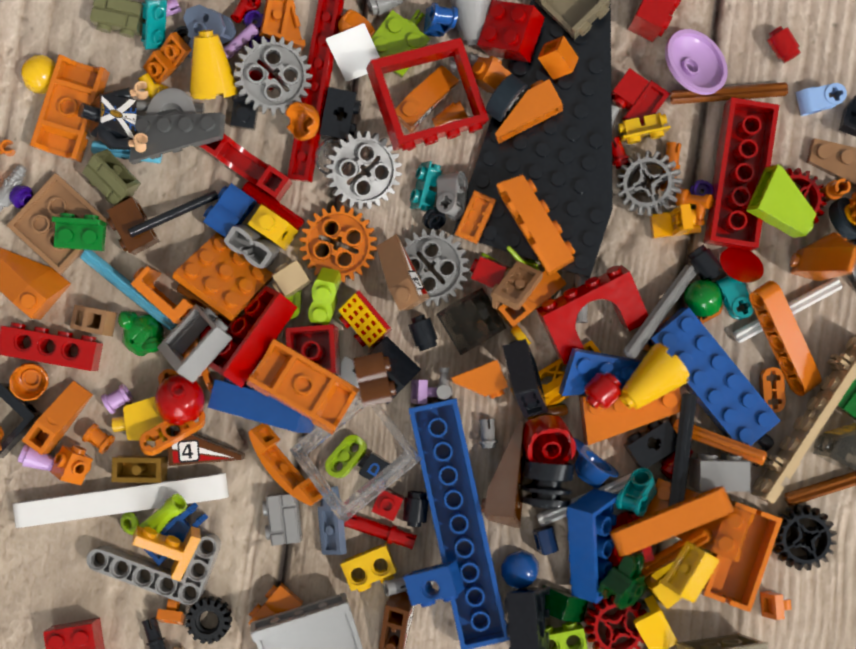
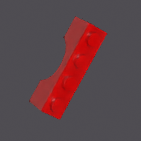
M226 134L223 135L222 140L199 146L203 151L278 202L281 201L293 184L290 178L249 153Z

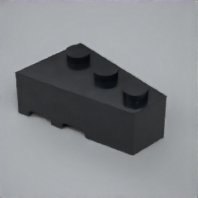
M527 587L506 593L507 597L504 600L505 611L508 612L506 633L510 637L509 649H549V633L545 631V618H550V610L545 609V595H550V587Z

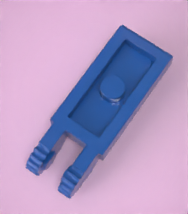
M193 503L182 514H179L167 524L161 534L175 536L183 542L190 527L198 528L208 516L203 514L196 519V522L190 525L185 518L197 510L198 505ZM144 549L158 565H161L168 558Z

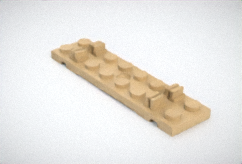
M856 336L851 337L846 343L845 348L847 350L844 354H832L831 360L827 361V364L831 365L833 371L820 383L818 394L813 396L806 404L807 410L804 415L799 416L794 422V430L791 435L786 436L780 444L781 450L777 456L767 454L766 458L768 460L764 462L767 471L753 485L754 491L752 494L757 498L772 504L775 503L785 488L781 485L785 477L791 479L800 465L803 456L852 382L856 380Z

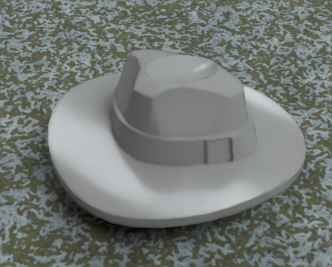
M168 88L160 91L153 97L146 115L194 114L196 109L193 101L184 91L177 88Z

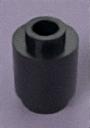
M704 244L687 255L690 258L689 263L695 268V271L702 280L707 278L711 281L721 274L719 271L721 268L720 262L710 248L707 249Z
M423 314L412 318V323L408 327L415 347L418 346L419 351H423L437 346L436 339L438 338L431 317L425 318Z
M408 491L404 500L403 521H407V526L421 527L422 523L427 522L429 500L427 499L426 492Z

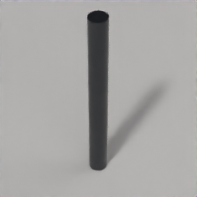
M213 190L128 228L127 231L131 238L219 199L218 194Z

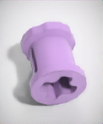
M124 384L119 385V389L108 395H101L105 408L111 414H114L116 409L126 403L131 404L134 402L131 392Z

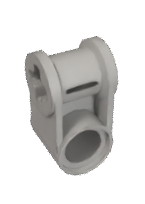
M464 172L443 174L437 178L436 207L438 211L447 214L452 220L461 219L466 209L468 181Z

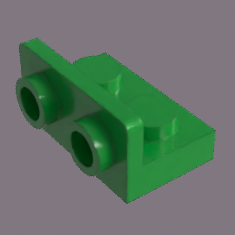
M60 213V217H52L51 222L55 223L54 248L90 251L105 250L107 223L99 220V216L84 215L83 219L75 218V214Z

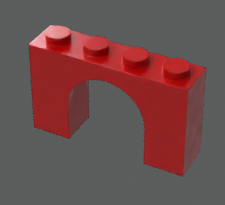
M623 265L610 267L601 276L587 279L585 284L566 290L562 296L556 299H549L536 309L557 356L565 365L568 364L572 348L584 350L575 325L578 313L589 302L598 299L611 301L620 323L628 331L641 326L649 316L631 272Z

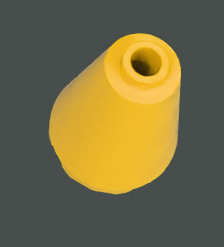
M213 30L198 31L199 35L194 36L190 96L193 99L203 100L216 99V96L222 94L224 97L237 94L238 87H235L236 81L219 35L213 34Z
M656 343L651 347L621 389L622 396L620 399L629 409L632 407L639 409L679 388L690 380L687 379L690 376L689 372L678 356L675 354L671 357L666 353L669 348L660 343Z

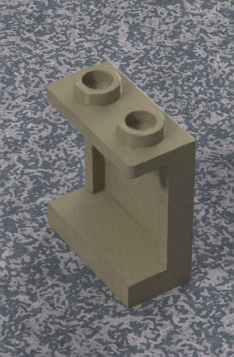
M535 0L574 40L579 35L584 36L591 29V24L597 18L602 19L610 9V0Z

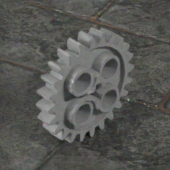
M274 35L271 36L270 42H267L265 37L262 36L261 44L252 40L253 48L251 49L245 45L246 55L238 54V58L242 63L236 62L234 66L240 70L233 74V77L240 79L235 83V87L243 88L239 92V96L247 95L245 104L253 102L254 111L260 106L262 107V114H265L267 109H271V114L274 116L276 109H279L281 114L284 115L285 107H289L291 103L296 101L302 102L299 96L304 98L308 96L307 92L303 89L311 88V84L306 82V80H310L313 77L312 74L306 73V71L311 69V65L304 64L307 55L299 56L301 47L295 50L292 49L293 41L285 45L284 37L278 43L275 41ZM271 53L276 54L280 61L276 64H271L267 61L266 56ZM257 60H261L265 67L268 69V71L264 67L259 65L257 63ZM252 70H258L262 73L263 77L259 81H254L250 78L249 73ZM286 71H292L296 74L297 79L292 82L287 81L283 74ZM269 72L272 74L277 72L278 81L286 86L289 91L286 92L275 78L268 79ZM274 87L279 90L280 96L274 99L270 98L266 91Z
M355 131L354 138L351 134L347 133L346 142L338 139L339 148L331 146V149L335 152L334 155H326L331 160V164L324 165V167L330 169V172L326 173L324 177L332 179L327 184V187H335L332 195L337 196L341 194L339 201L343 203L348 199L347 206L352 207L355 202L358 209H362L363 203L368 209H371L372 202L376 206H380V198L388 201L386 193L395 194L391 187L392 185L400 184L395 180V176H402V173L396 171V168L402 165V163L395 162L399 154L391 153L393 150L392 145L385 146L387 138H382L378 141V133H374L371 137L370 131H365L362 137L360 131ZM366 146L370 154L367 159L363 160L360 156V151ZM376 156H379V160L371 164ZM345 162H349L352 168L347 175H344L342 172V165ZM361 165L368 166L365 168V175L359 174L361 172ZM381 165L384 168V174L382 177L377 178L375 169ZM356 176L350 184H347V180ZM360 181H364L366 184V189L362 193H358L356 188Z
M422 229L421 237L414 232L413 241L405 238L407 246L404 248L411 262L419 261L420 269L417 271V274L423 285L428 279H434L436 282L435 288L427 291L430 299L425 301L426 306L430 307L432 301L435 302L436 306H440V299L449 303L448 296L450 294L457 298L455 290H464L460 282H468L463 273L470 272L469 268L464 267L465 264L470 262L469 259L462 258L467 253L466 250H458L461 242L457 241L453 244L454 236L452 234L446 239L445 231L442 230L439 236H437L435 229H432L430 235L427 234L425 229ZM432 245L437 246L438 253L434 257L427 256V249ZM417 252H421L432 265L436 263L434 268L445 280V284H441L431 271L426 272L428 267L417 256ZM446 263L454 265V270L449 275L442 273V267Z

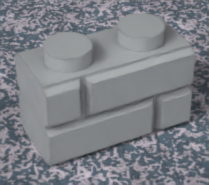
M288 492L266 496V501H263L262 507L264 516L268 515L269 525L265 526L266 539L271 540V546L301 542L302 530L298 500Z

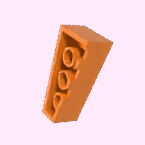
M680 387L639 409H634L633 407L629 409L620 399L622 395L608 409L600 407L594 409L586 402L587 396H579L584 444L591 445L679 413L681 408Z

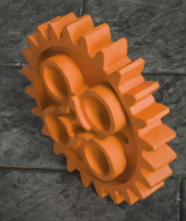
M334 205L331 207V213L322 208L323 216L320 217L314 213L316 221L307 220L310 229L302 228V231L307 235V237L299 239L306 244V246L299 248L301 252H307L302 257V260L311 261L307 266L308 269L316 267L315 276H318L321 268L325 267L339 270L343 283L346 282V276H349L354 281V273L357 272L362 276L361 268H370L367 260H375L370 252L377 251V247L371 245V243L377 241V238L370 237V234L375 230L374 228H366L370 221L367 219L362 222V213L354 216V208H351L348 213H346L343 205L339 212L336 211ZM331 223L338 225V231L334 235L326 233V227ZM352 232H357L361 236L360 241L356 244L348 242V236ZM319 236H325L335 242L342 239V243L345 246L357 249L358 253H352L342 247L335 250L336 247L332 243L320 240ZM321 245L329 247V253L325 257L317 255V249ZM343 254H349L352 258L351 263L347 266L339 264V258Z

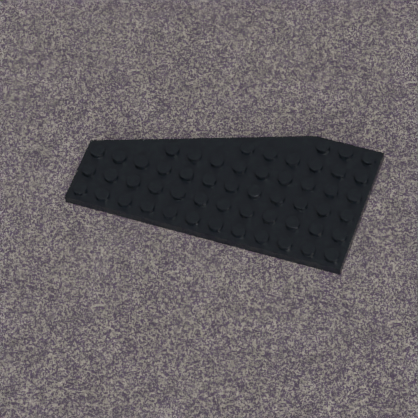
M531 0L529 5H534L545 19L530 63L511 60L508 71L528 85L527 90L531 89L530 86L539 80L546 81L550 79L563 103V111L500 144L496 140L495 133L503 122L501 123L492 117L467 189L466 207L474 190L496 199L497 202L478 243L510 253L507 250V246H511L520 257L540 263L501 199L496 186L500 182L520 175H524L526 180L531 179L537 188V192H535L536 197L539 201L543 199L550 210L547 215L551 221L556 220L563 231L560 236L563 241H569L576 252L573 254L574 261L561 270L590 278L613 209L611 3L608 13L602 19L597 18L591 24V29L584 36L579 35L574 40L535 0ZM565 36L577 54L578 61L572 73L552 79L539 61L538 56L545 43ZM461 219L457 220L453 231V236H455L454 234Z

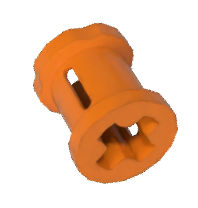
M95 423L89 427L82 438V441L89 442L98 448L100 454H104L115 440L113 435H107Z

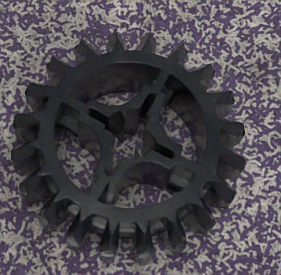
M796 504L794 511L790 507L785 508L787 515L778 513V517L783 520L774 543L776 546L772 551L775 554H779V561H786V566L790 568L795 566V569L799 571L802 570L803 566L806 570H811L812 564L817 568L821 567L819 560L829 562L825 555L827 553L834 554V551L829 548L830 545L837 544L836 541L831 539L837 533L834 530H829L834 524L831 521H826L828 518L827 514H820L819 508L814 507L811 509V506L807 504L803 508L801 505ZM810 518L816 526L805 528L799 522V519ZM791 527V534L786 538L787 531ZM819 537L818 545L815 548V541ZM801 547L802 550L806 551L807 555L794 556L789 549Z

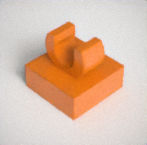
M760 592L762 616L774 620L785 619L784 611L792 609L791 599L783 600V594L776 592Z
M168 598L167 609H158L156 619L162 623L184 625L186 615L179 611L180 602Z

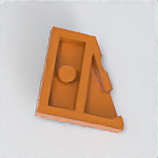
M266 0L259 36L271 39V36L274 35L276 42H279L284 37L285 45L293 41L294 48L301 47V50H303L306 43L305 39L302 40L299 27L301 25L295 13L294 0Z

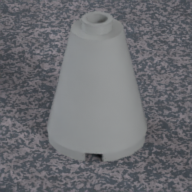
M450 0L451 7L458 8L456 25L459 37L462 41H465L466 46L477 45L491 0Z

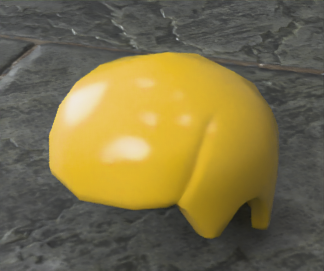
M34 55L27 59L21 68V77L26 88L33 93H47L56 65L55 61L45 55Z

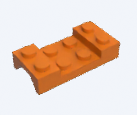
M59 54L30 146L44 152L82 162L88 143L86 135L89 129V120L78 117V109L81 103L91 105L99 95L104 93L110 73L103 67L85 65Z
M273 339L262 361L247 381L248 386L267 397L270 395L312 420L311 423L332 435L359 391L357 387Z
M658 478L656 483L657 493L649 504L645 516L669 506L671 482ZM686 488L685 500L700 493ZM733 506V512L678 534L675 537L683 539L700 528H705L711 538L700 547L739 562L741 546L755 514Z

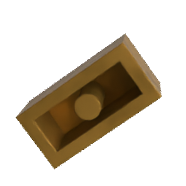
M120 455L112 457L111 482L162 483L167 481L168 456Z

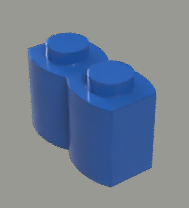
M232 183L228 187L224 186L218 194V202L215 206L210 205L203 215L205 217L203 222L224 238L233 226L243 223L257 204L255 199Z

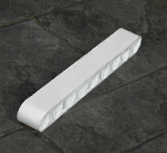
M226 473L12 503L15 528L160 508L164 505L165 500L174 494H180L187 504L228 498Z

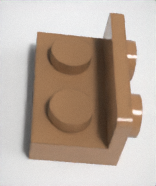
M517 261L512 268L506 270L500 284H496L491 291L492 307L497 309L502 303L518 311L542 280L543 272Z

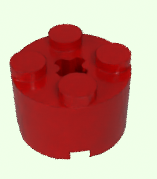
M542 415L529 419L525 423L522 444L530 462L565 465L570 458L571 460L573 459L576 452V444L561 417Z

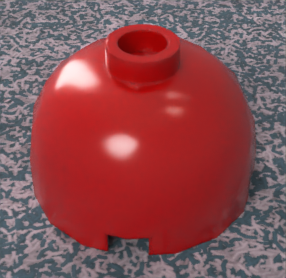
M182 375L170 376L163 380L157 388L155 395L156 410L160 417L169 424L185 425V422L191 420L193 422L204 409L205 398L203 389L196 380L192 383Z

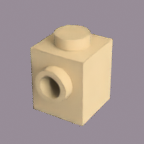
M297 260L291 264L286 262L275 269L276 274L272 276L275 280L272 283L275 290L284 294L287 298L312 283Z

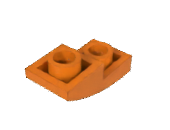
M177 32L170 33L160 50L153 51L143 68L157 84H162L179 67L192 49Z

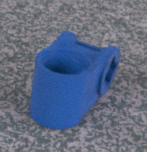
M432 3L430 7L426 8L423 33L433 37L444 36L445 33L455 27L458 19V8L454 6L446 8L439 6L438 3Z

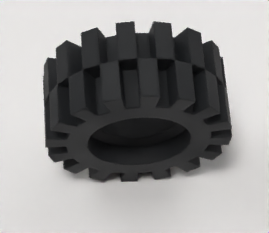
M214 596L204 597L189 609L185 624L186 627H189L188 634L194 635L192 639L195 641L199 639L202 644L205 642L212 644L214 641L217 642L225 636L231 627L230 624L233 618L230 616L232 611L231 609L228 610L226 602L222 603V599L219 597L217 599H214ZM212 611L217 615L218 624L215 628L207 629L202 626L200 617L203 612Z

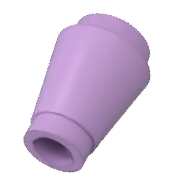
M25 444L19 455L18 462L22 463L24 467L51 471L55 457L50 454L41 455Z

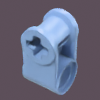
M833 83L795 92L800 116L836 107L846 99L847 91L842 84ZM829 93L831 95H835L836 99H834V97H829Z

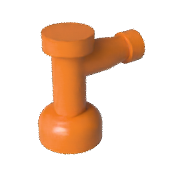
M680 188L682 190L681 193H676V198L678 199L675 202L676 206L678 207L683 204L696 205L695 225H705L706 209H710L713 206V195H693L688 189Z

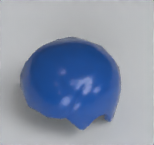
M519 550L509 554L501 565V574L507 585L516 589L530 586L536 580L539 573L538 560L534 554L526 550Z

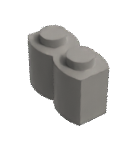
M246 224L233 226L224 239L225 244L232 251L243 254L246 260L257 268L263 269L270 266L280 252L276 244L269 239L261 238L256 230Z

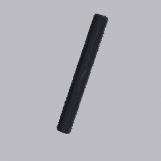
M682 394L669 506L685 500L697 401L695 394Z

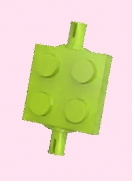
M417 9L410 20L401 17L394 10L390 12L371 38L380 58L425 47L429 43L430 38L422 33L417 26L425 16L423 12L420 14V10ZM409 68L393 72L402 78Z

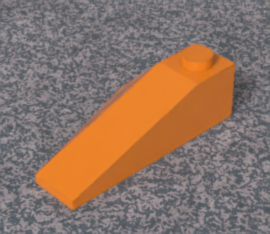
M0 247V291L31 319L41 320L71 283L53 268Z

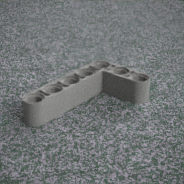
M213 533L201 537L181 581L171 578V569L109 546H99L89 552L86 562L93 571L177 602L191 605L197 602L204 594L221 548V540ZM204 540H210L213 543V551L204 549ZM98 552L105 556L104 564L97 561L96 555ZM120 561H124L128 565L127 572L120 570ZM196 563H201L205 567L204 574H199L195 571ZM142 569L150 572V580L143 579L141 575ZM164 578H170L173 581L174 586L172 589L164 585ZM187 586L195 588L197 592L196 597H191L187 594Z

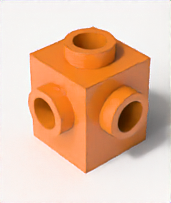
M62 445L54 458V464L50 472L61 481L81 486L86 474L91 469L93 458L86 454L87 450L83 447L73 445L70 448Z

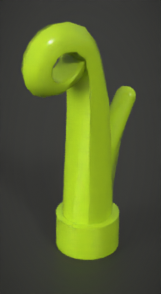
M174 494L166 499L164 505L141 524H139L138 517L134 513H124L120 519L121 528L132 536L137 526L143 528L150 527L161 534L163 528L173 517L178 516L187 509V503L180 494Z

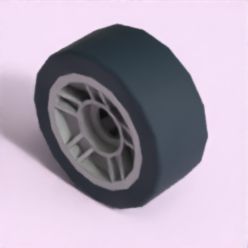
M508 75L489 99L486 105V112L499 122H504L526 93L528 85L515 75Z

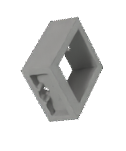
M197 304L157 347L175 371L192 383L232 340V337L226 332L228 329L227 325L218 319V316L208 307L202 309ZM209 325L212 329L185 358L182 354Z

